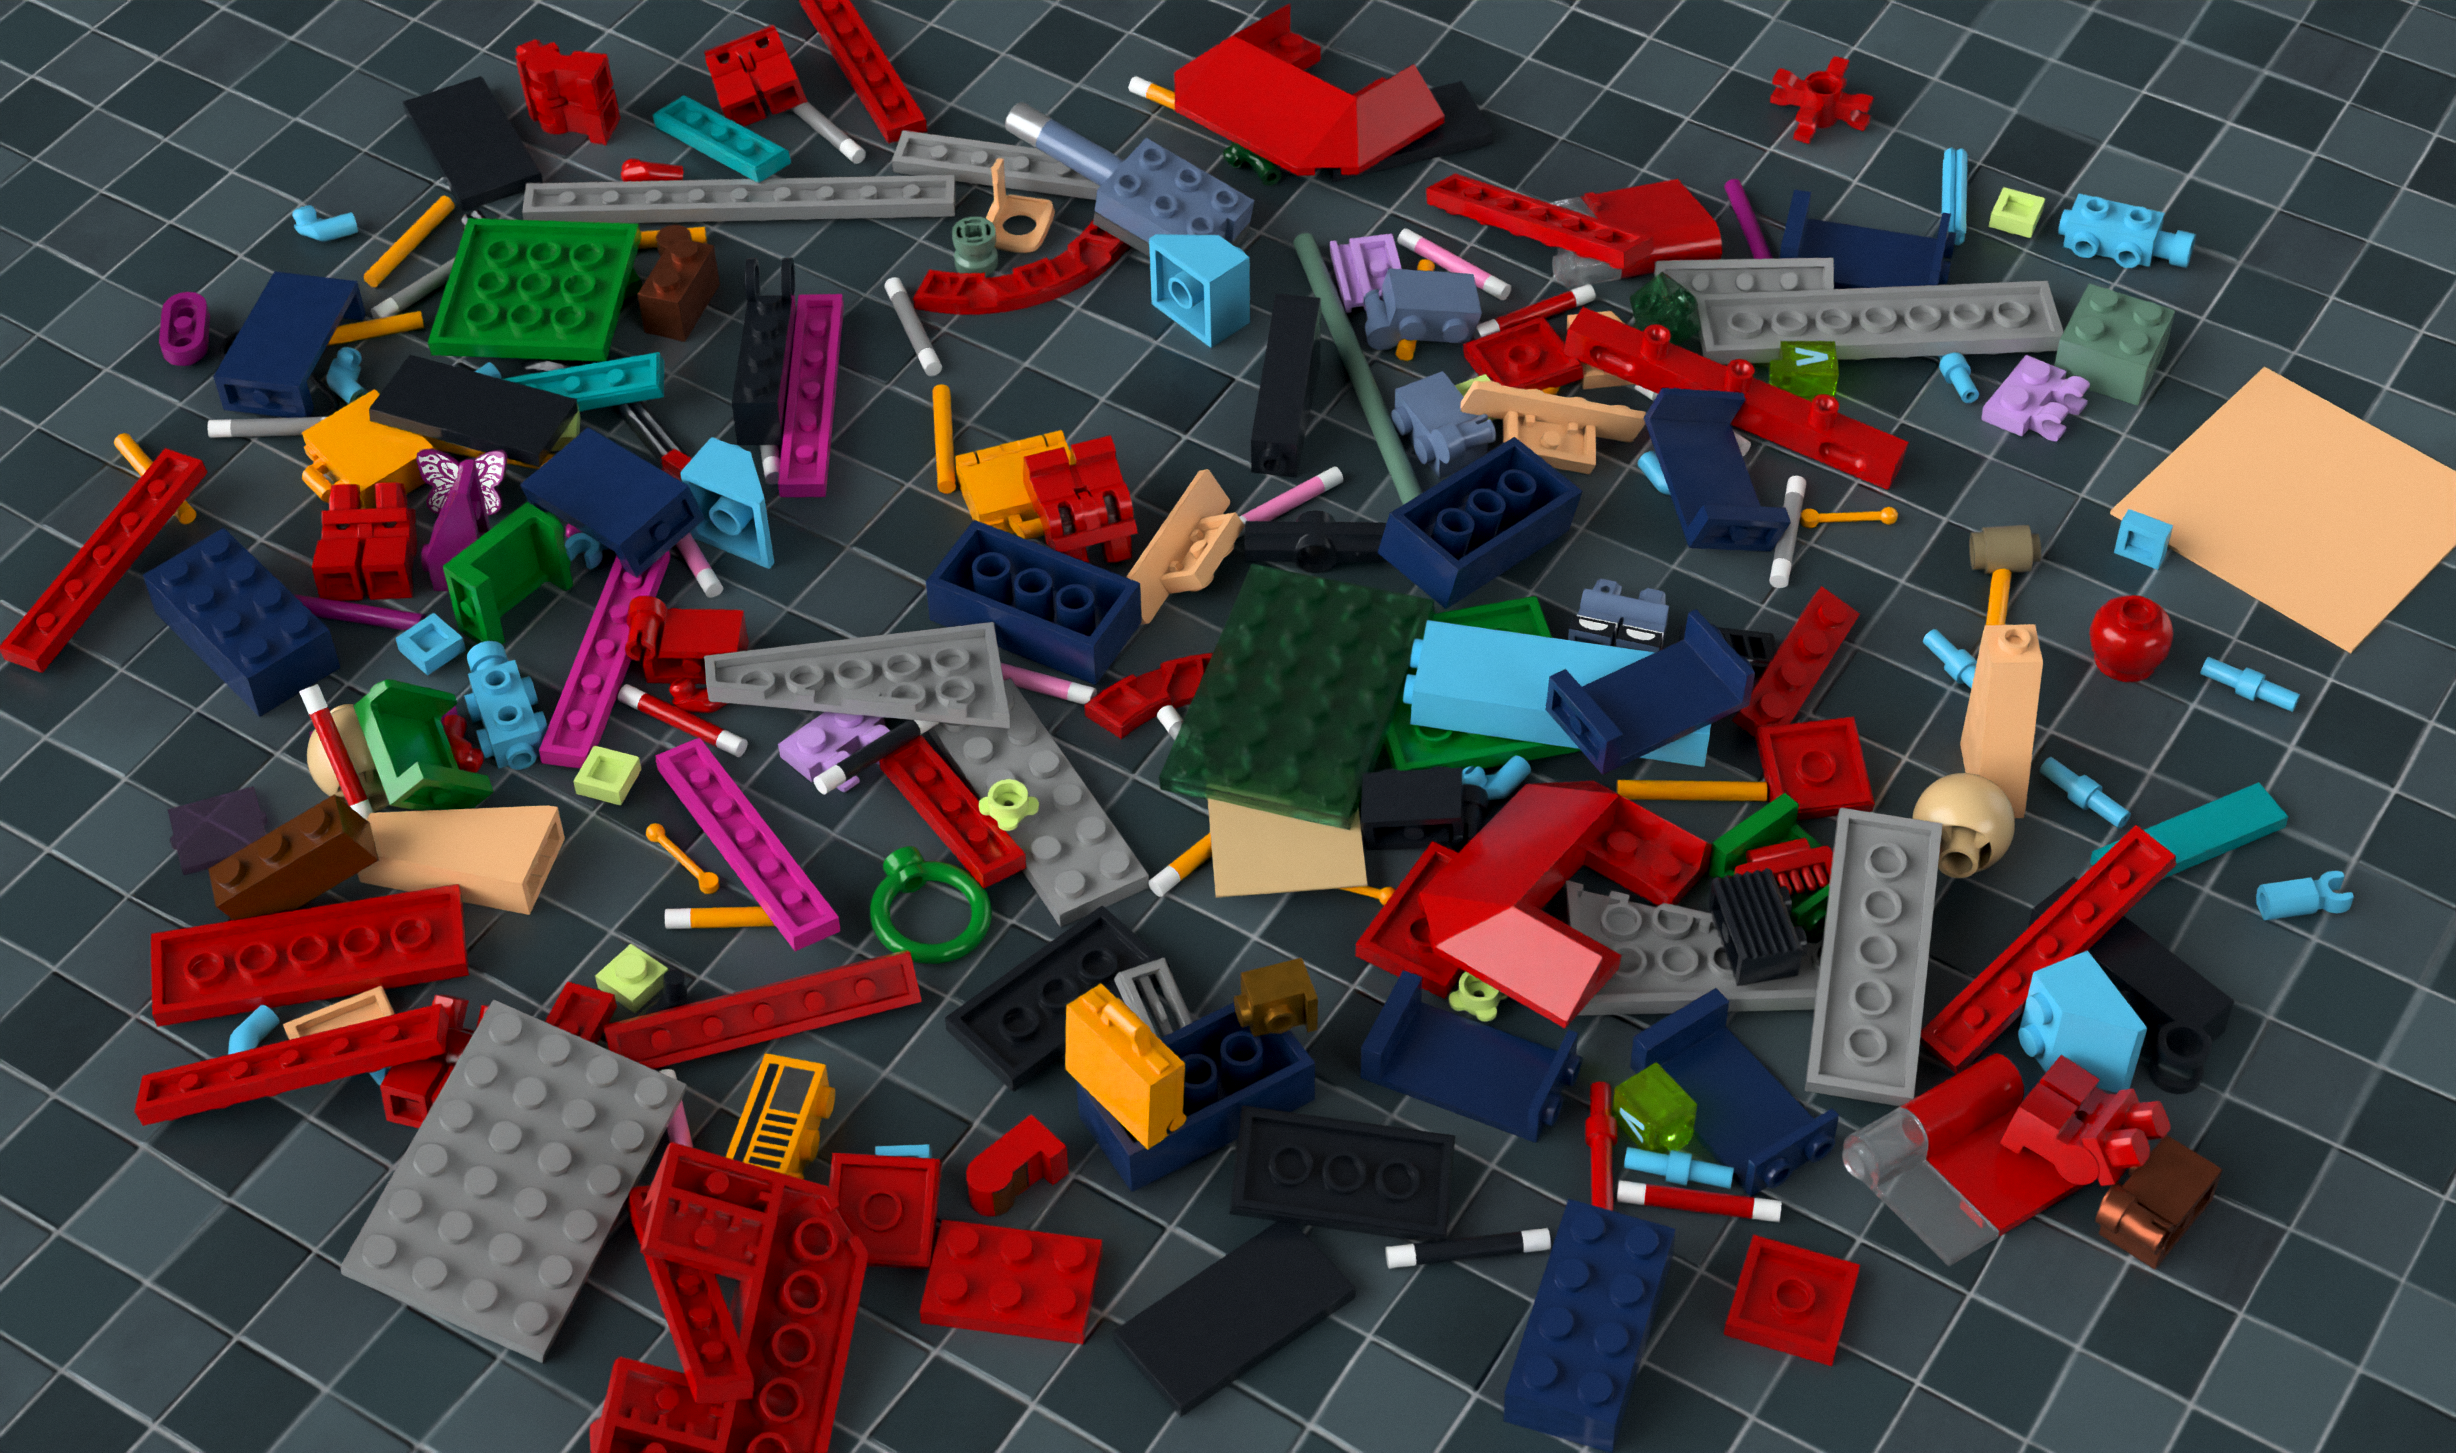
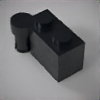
M1436 766L1430 769L1406 771L1385 769L1380 772L1362 774L1361 827L1368 850L1428 847L1432 841L1442 846H1447L1449 841V824H1452L1451 847L1459 853L1467 845V840H1472L1482 829L1483 819L1488 813V793L1480 786L1466 784L1462 767L1448 768Z

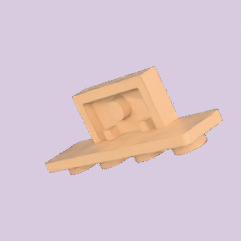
M1494 381L1473 382L1461 401V412L1474 415L1486 414L1491 418L1502 419L1503 443L1515 436L1553 468L1590 474L1596 466V437L1632 442L1645 425L1644 416L1646 412L1633 410L1624 405L1611 406L1590 402L1581 397H1562L1546 394L1538 389L1524 390L1503 386Z
M1209 469L1200 470L1126 577L1140 583L1142 622L1140 625L1149 624L1169 594L1185 591L1197 592L1207 587L1212 582L1214 572L1224 557L1234 549V542L1245 527L1236 512L1224 514L1230 505V499Z

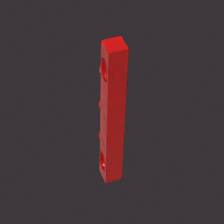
M1582 307L1569 326L1563 354L1657 394H1659L1662 388L1742 392L1746 400L1730 423L1731 425L1886 490L1890 488L1902 466L1909 442L1838 413L1839 402L1831 395H1817L1811 402L1754 378L1755 369L1746 360L1735 359L1729 362L1728 366H1725L1670 343L1671 333L1662 325H1649L1643 332Z

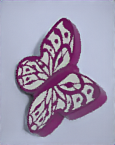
M422 449L416 455L418 468L426 484L433 486L426 499L427 507L433 513L440 514L464 461L459 463L455 458L439 450ZM504 450L489 451L474 459L488 516L496 514L503 506V498L496 486L503 481L506 473L507 454Z

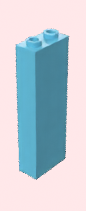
M1427 620L1424 638H1415L1413 642L1410 667L1417 668L1416 675L1407 674L1403 703L1412 704L1410 721L1412 725L1579 749L1545 710L1549 676L1566 669L1581 686H1584L1655 652ZM1711 724L1639 758L1704 767Z

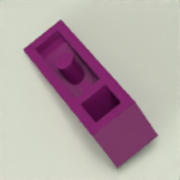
M475 460L464 461L434 524L430 544H424L422 548V569L424 572L430 573L434 591H449L443 565L491 529Z

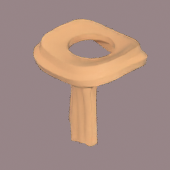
M998 158L994 166L991 167L994 201L986 216V219L991 221L996 229L995 248L1014 253L1034 252L1041 246L1050 229L1055 214L1054 206L1051 200L1006 195L1004 159ZM1023 215L1032 218L1036 222V227L1028 234L1013 235L1004 230L1003 224L1013 216Z

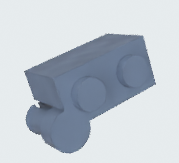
M1388 268L1382 284L1381 294L1383 301L1380 300L1379 289L1371 290L1363 297V304L1368 319L1365 323L1367 342L1370 347L1377 350L1393 348L1402 339L1467 343L1471 341L1482 315L1474 274Z
M1443 371L1395 389V409L1391 412L1396 431L1408 438L1414 446L1415 453L1420 462L1428 464L1439 479L1461 470L1487 454L1488 443H1492L1496 439L1494 425L1486 414L1479 416L1461 412V401L1464 397Z

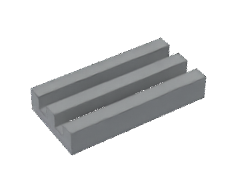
M1165 957L1119 972L1114 979L1124 1003L1157 1036L1133 981L1136 980L1161 1038L1172 1033L1173 1030L1148 975L1155 974L1178 1028L1180 1029L1193 1022Z

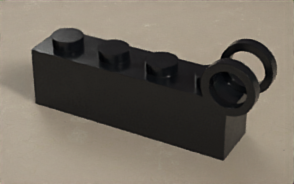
M747 258L745 289L747 307L732 397L737 445H782L796 321V280L793 258L782 259V295L760 296L758 259Z
M2072 877L2032 909L2028 928L2078 881L2075 877ZM2123 916L2088 951L2147 1027L2145 1035L2152 1041L2157 1050L2152 1055L2149 1064V1075L2153 1083L2168 1093H2190L2201 1083L2204 1073L2203 1064L2209 1057L2211 1043L2225 1032L2234 1000L2127 917ZM2163 1060L2174 1068L2183 1070L2193 1069L2194 1076L2183 1082L2172 1081L2160 1072L2158 1064Z

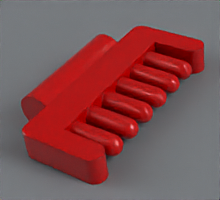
M1806 838L1746 851L1747 864L1736 866L1734 875L1736 873L1743 875L1747 871L1753 873L1757 869L1763 871L1769 868L1772 870L1775 880H1778L1779 885L1788 888L1790 896L1793 894V889L1788 880L1789 877L1796 893L1802 894L1805 892V886L1800 875H1802L1808 890L1815 891L1817 884L1812 872H1814L1821 888L1827 886L1830 883L1833 852L1829 846L1810 849Z

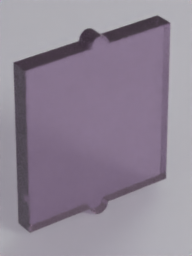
M254 786L168 809L174 835L170 838V843L173 849H177L183 875L209 869L266 835L264 825L268 823L266 813L260 811Z

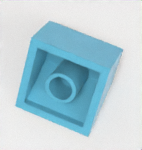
M1155 234L1149 238L1151 301L1153 306L1210 348L1250 323L1249 256L1241 248L1233 246L1219 235Z
M711 437L680 472L681 481L689 486L705 517L700 524L690 531L691 535L696 540L770 569L774 564L766 504L751 452L744 450L738 445L728 444Z
M2087 950L2033 972L2018 1037L2026 1054L2030 1057H2035L2045 1072L2050 1069L2060 1055H2063L2099 1078L2097 1088L2118 1093L2119 1090L2130 1089L2147 1027Z

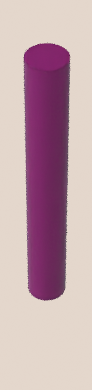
M1731 179L1727 181L1724 189L1754 259H1774L1740 180Z
M293 594L316 617L405 631L426 618L425 614Z

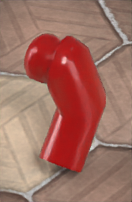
M631 158L622 165L621 179L623 182L683 180V166L645 162Z
M681 677L675 680L669 688L670 694L674 697L672 703L686 712L714 713L729 704L709 701L707 688H696L694 680L688 677Z
M447 715L444 717L442 725L459 770L477 773L484 761L483 751L473 748L471 742L464 739L467 721L458 715Z

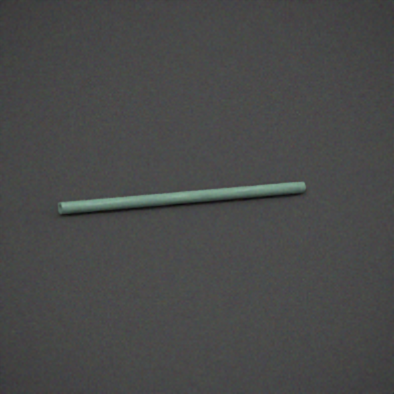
M1302 233L1294 239L1293 245L1315 297L1321 298V312L1404 505L1422 494V489L1312 234Z

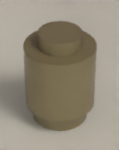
M2029 525L1982 527L1981 532L1970 533L1969 549L1972 570H1984V574H1992L1998 569H2008L2011 573L2031 572L2033 562H2040V536L2038 533L2031 534Z

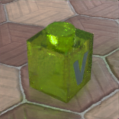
M1781 341L1778 359H1771L1770 384L1811 402L1815 396L1820 394L1831 395L1835 398L1839 375L1835 341Z
M1657 1062L1615 1087L1612 1117L1617 1120V1124L1641 1150L1664 1154L1667 1151L1680 1150L1691 1140L1694 1134L1697 1104Z

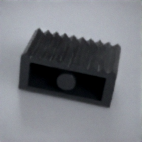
M1769 868L1763 871L1757 869L1753 873L1747 871L1743 875L1736 873L1732 877L1727 874L1723 878L1718 876L1714 878L1711 885L1709 911L1712 914V920L1715 922V928L1718 930V937L1721 938V945L1724 947V953L1727 955V961L1730 963V969H1732L1736 985L1742 986L1798 976L1801 957L1807 956L1808 946L1802 926L1793 927L1790 919L1792 902L1788 888L1786 886L1778 887L1774 874Z

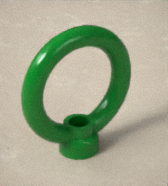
M914 846L902 847L892 852L885 859L883 870L887 877L879 884L872 897L870 920L876 936L892 953L909 950L912 961L916 963L941 964L964 957L982 942L991 924V903L986 890L982 888L969 872L944 862L924 861L921 853ZM927 881L949 884L961 891L969 901L971 906L970 923L959 936L944 943L924 944L913 941L902 935L895 928L891 920V904L900 891L903 893L915 892L922 888Z

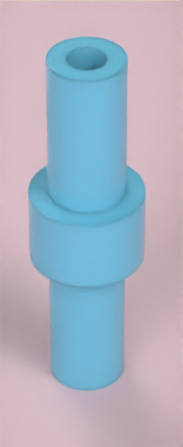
M1957 352L1938 356L1940 360L1939 369L1946 382L1954 385L1964 403L1974 402L1979 397V392L1970 378L1971 368L1964 356Z
M1937 629L1929 631L1923 639V644L1945 664L1944 670L1957 683H1965L1972 688L1977 660L1965 649L1958 650Z
M2207 657L2200 673L2235 688V694L2251 701L2259 698L2291 712L2294 711L2300 698V694L2265 680L2266 675L2248 667L2242 671L2211 657Z
M2049 757L2044 761L2039 772L2068 792L2067 798L2083 810L2092 809L2118 829L2127 823L2131 812L2102 793V786L2087 775L2078 776L2053 757Z
M1627 1147L1624 1168L1666 1176L1665 1182L1687 1186L1688 1181L1730 1189L1734 1172L1733 1167L1692 1160V1154L1671 1150L1670 1155Z

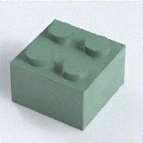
M2088 284L2060 338L2054 366L2067 371L2066 379L2071 376L2086 379L2090 383L2088 388L2090 391L2139 406L2166 351L2175 310L2118 293L2111 289Z

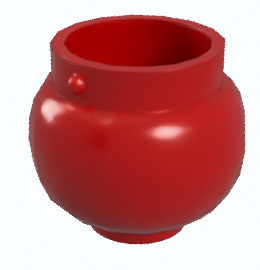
M2122 595L2106 602L2097 610L2089 632L2095 664L2102 673L2111 679L2122 682H2137L2148 678L2155 668L2168 656L2174 635L2170 617L2163 607L2151 599L2138 595Z

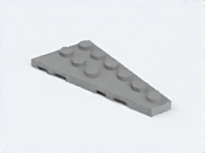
M993 622L704 656L708 699L711 702L1011 729L1009 708Z
M1566 880L1565 898L1568 925L1622 955L1618 971L1577 1016L1674 1013L1714 988H1717L1729 1001L1728 1012L1814 1010L1822 941L1817 944L1807 942V956L1801 957L1798 976L1737 986L1732 969H1730V963L1727 961V955L1724 953V947L1721 945V938L1718 937L1715 922L1712 920V914L1667 903L1652 907L1630 902V895L1611 891L1609 896L1583 891L1584 884Z

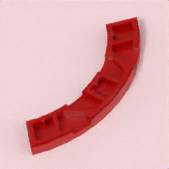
M1092 220L1088 227L1067 245L1068 250L1051 260L1045 257L1033 263L1013 268V274L985 278V273H954L929 269L913 297L914 309L944 314L982 315L1014 311L1046 303L1079 289L1103 274L1119 260L1130 245L1094 225Z
M1242 651L1213 652L1160 663L1159 669L1144 673L1138 677H1135L1134 674L1129 675L1096 695L1084 705L1085 717L1120 739H1123L1135 728L1156 717L1159 710L1167 705H1172L1176 709L1203 701L1251 699L1278 703L1298 710L1339 712L1357 695V683L1334 671L1306 661H1302L1301 665L1292 662L1273 659V654Z

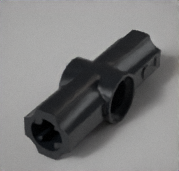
M1318 510L1307 511L1301 514L1296 519V522L1245 521V561L1295 562L1301 570L1309 573L1328 571L1336 562L1386 563V559L1378 554L1386 522H1336L1330 514Z

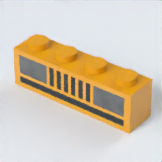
M765 1053L726 1157L804 1179L802 1172L806 1161L813 1162L818 1152L820 1142L818 1128L822 1118L828 1119L831 1116L835 1103V1088L829 1087L826 1064Z

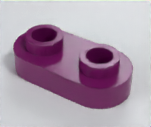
M194 292L178 293L167 299L162 306L159 344L164 359L170 364L189 366L202 359L207 353L210 313L206 300L202 295Z

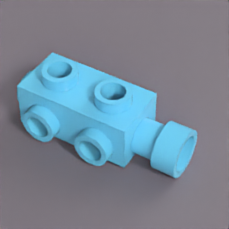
M2079 193L2072 210L2064 209L2058 229V234L2065 236L2063 247L2072 249L2077 256L2090 258L2094 255L2113 258L2120 266L2125 268H2133L2138 264L2149 267L2153 256L2168 259L2170 265L2187 268L2196 239V234L2178 230L2174 234L2162 231L2165 214L2163 212Z
M496 641L481 642L473 646L467 654V661L471 673H468L473 693L464 695L472 723L482 720L484 725L483 729L476 731L484 759L494 756L498 769L506 766L515 770L528 768L536 761V757L540 756L539 749L548 729L543 711L533 713L531 707L538 704L532 679L530 676L521 678L515 660L508 661L502 644Z

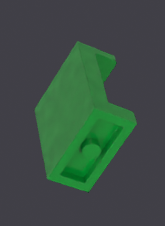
M527 501L443 565L458 630L477 644L485 641L505 643L500 617L545 582H551L565 592L573 587L570 571L571 561L567 555L563 538L564 528L554 514L550 512L544 513Z
M386 679L375 684L370 689V692L353 706L390 806L417 811L473 809L494 792L488 775L459 770L457 762L453 757L451 746L441 723L442 716L458 703L453 693Z
M1783 793L1712 842L1708 875L1713 879L1717 876L1723 878L1727 874L1731 877L1734 876L1736 866L1747 864L1746 851L1800 838L1808 840L1810 849L1821 847L1822 845L1796 824L1799 804L1786 793ZM1814 872L1812 874L1817 884L1815 891L1808 890L1802 875H1800L1805 886V892L1798 894L1793 887L1790 877L1788 878L1793 889V894L1790 896L1792 902L1790 919L1793 927L1802 926L1806 939L1808 937L1816 938L1824 932L1829 884L1824 888L1819 886Z

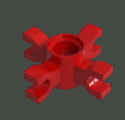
M1833 56L1826 71L1813 72L1805 80L1799 79L1788 70L1782 68L1777 70L1773 76L1772 84L1778 86L1771 94L1770 102L1782 106L1792 104L1801 107L1796 114V121L1800 123L1794 132V140L1809 144L1817 128L1831 127L1838 119L1845 121L1854 129L1863 132L1866 130L1870 123L1871 115L1861 112L1867 113L1874 97L1866 94L1850 95L1842 92L1847 83V79L1843 78L1849 67L1850 60Z

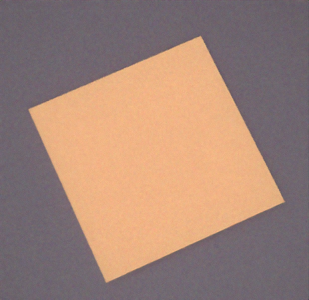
M2263 367L2110 511L2111 515L2120 520L2123 519L2128 509L2173 525L2168 548L2347 652L2352 653L2456 547V471L2274 371Z

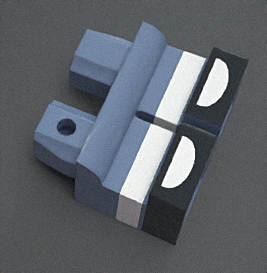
M1600 578L1593 590L1584 588L1580 609L1577 616L1574 615L1569 627L1568 640L1656 653L1663 649L1666 638L1669 606L1665 605L1664 591L1646 588L1640 592L1638 599L1621 596L1622 587L1616 581Z

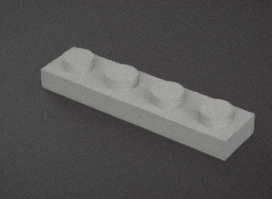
M1833 258L1673 260L1654 262L1655 306L1694 305L1695 295L1834 289Z

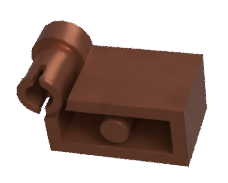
M670 225L662 228L657 233L656 241L661 257L640 289L638 299L644 333L685 342L718 289L720 281L714 245L692 241L691 233L686 227Z
M2168 1135L2162 1138L2153 1150L2149 1151L2150 1157L2143 1166L2130 1167L2128 1173L2130 1178L2124 1185L2117 1182L2109 1188L2101 1201L2095 1222L2101 1225L2099 1231L2101 1236L2154 1270L2213 1200L2223 1170Z

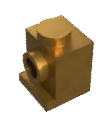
M1302 957L1241 972V995L1234 996V1006L1241 1027L1249 1026L1253 1037L1268 1033H1283L1300 1025H1305L1307 1033L1318 1030V997Z

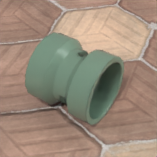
M968 217L958 221L952 230L953 245L956 249L954 262L959 273H985V277L990 275L998 266V254L995 248L996 229L994 224L982 217Z

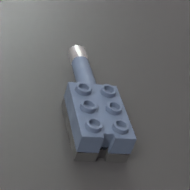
M1024 102L1014 105L1006 118L1005 128L1007 131L1098 184L1100 187L1097 189L1093 224L1149 257V238L1155 234L1219 235L1237 247L1249 233L1254 205L1253 199L1148 138H1145L1123 160Z

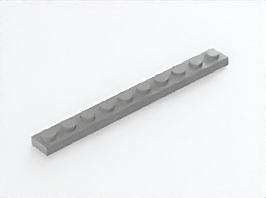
M955 175L772 178L765 179L760 183L752 179L526 184L522 215L523 220L636 224L955 216L956 181Z

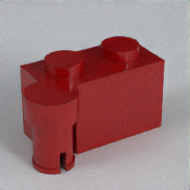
M647 595L638 596L629 603L626 623L630 629L628 640L625 644V653L631 659L640 661L641 651L645 649L643 668L646 683L671 684L681 677H688L693 679L695 684H706L704 656L748 650L749 641L744 610L667 609L665 603L660 599Z

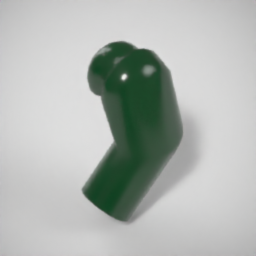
M1230 141L1232 145L1224 149L1223 157L1233 168H1239L1243 162L1247 161L1254 168L1264 185L1271 186L1280 180L1281 171L1271 161Z

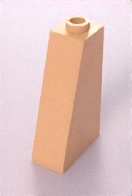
M2035 624L1984 625L1960 741L1965 773L1976 774L1995 783L2008 797L2014 811V817L2024 818L2043 659Z
M544 805L370 813L367 821L371 825L379 861L358 872V877L361 883L408 892L459 884L462 900L465 903L530 915L565 840L558 807Z

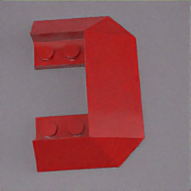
M1290 3L1235 33L1174 72L1175 112L1297 176L1315 175V168H1341V175H1359L1442 125L1445 121V115L1415 64L1388 79L1381 77L1352 95L1304 71L1320 61L1321 46L1290 31Z
M1594 780L1526 784L1421 890L1418 902L1422 915H1426L1430 928L1429 940L1434 954L1561 1027L1566 1028L1618 971L1622 955L1541 909L1566 884V880L1568 881L1583 864L1658 906L1662 903L1677 905L1708 871L1712 845Z
M670 1142L641 1209L642 1211L649 1212V1217L640 1253L737 1279L729 1313L754 1378L753 1398L731 1400L720 1404L705 1403L696 1405L684 1373L620 1356L614 1361L602 1415L590 1424V1453L828 1452L869 1256L859 1236L852 1235L838 1212L837 1208L840 1205L828 1186L678 1143Z

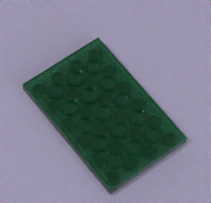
M1252 564L1159 776L1160 789L1206 800L1209 798L1350 830L1362 799V774L1373 772L1403 695L1407 674H1411L1413 669L1410 667L1414 639L1424 638L1427 620L1432 621L1435 613L1434 600Z

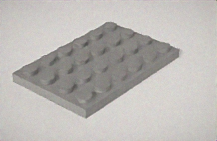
M493 999L341 1264V1274L543 1363L627 1204L629 1192L638 1184L684 1097L687 1084Z

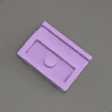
M1393 234L1349 239V244L1337 245V241H1330V256L1346 313H1351L1352 307L1363 306L1364 311H1366L1363 297L1374 289H1379L1380 300L1383 301L1381 294L1382 284L1388 268L1402 269Z

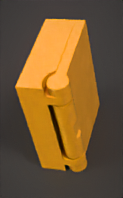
M374 389L302 432L306 444L304 446L305 453L314 462L306 467L302 480L326 503H329L331 485L358 484L360 485L361 509L376 508L375 483H404L406 494L426 483L420 474L416 455L422 449H434V447L422 435L370 421L369 408L380 395ZM324 474H327L335 483L331 484Z
M1058 430L977 450L975 453L969 452L955 456L957 482L972 519L1011 534L1016 533L1018 537L1026 540L1045 536L1038 513H1035L1023 483L1024 456L1064 447L1070 462V449L1066 443L1063 431Z
M1099 984L1066 1005L1065 1069L1147 1150L1168 1136L1167 1128L1174 1132L1184 1125L1186 1121V1115L1183 1113L1185 1063L1151 1031L1150 1027L1120 998H1116L1102 984Z

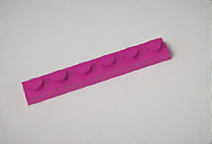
M798 294L778 479L780 497H826L844 312L842 294Z
M669 550L637 578L625 571L618 556H616L540 746L541 763L581 769L593 746L599 745L631 662V658L625 653V644L627 643L630 629L626 623L629 603L638 596L656 597L670 561Z
M700 737L655 755L657 770L794 951H798L840 932L838 915Z

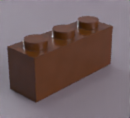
M334 794L208 870L216 907L233 920L294 911L379 861L370 823Z

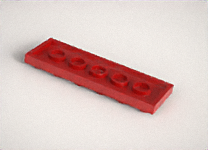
M459 884L152 933V1015L155 1023L159 1027L255 1011L262 1004L269 1008L359 994L381 985L383 989L469 976L463 900Z

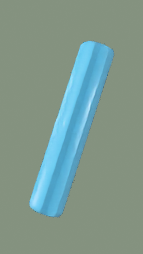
M1951 147L1944 152L1942 212L1951 214L1948 232L1956 233L1955 245L1958 246L1965 241L1968 154L1962 148L1955 150Z

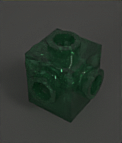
M1663 271L1629 297L1635 318L1633 327L1644 332L1645 328L1649 325H1662L1671 333L1670 343L1679 346L1701 329L1696 312L1698 308L1697 300L1687 288Z

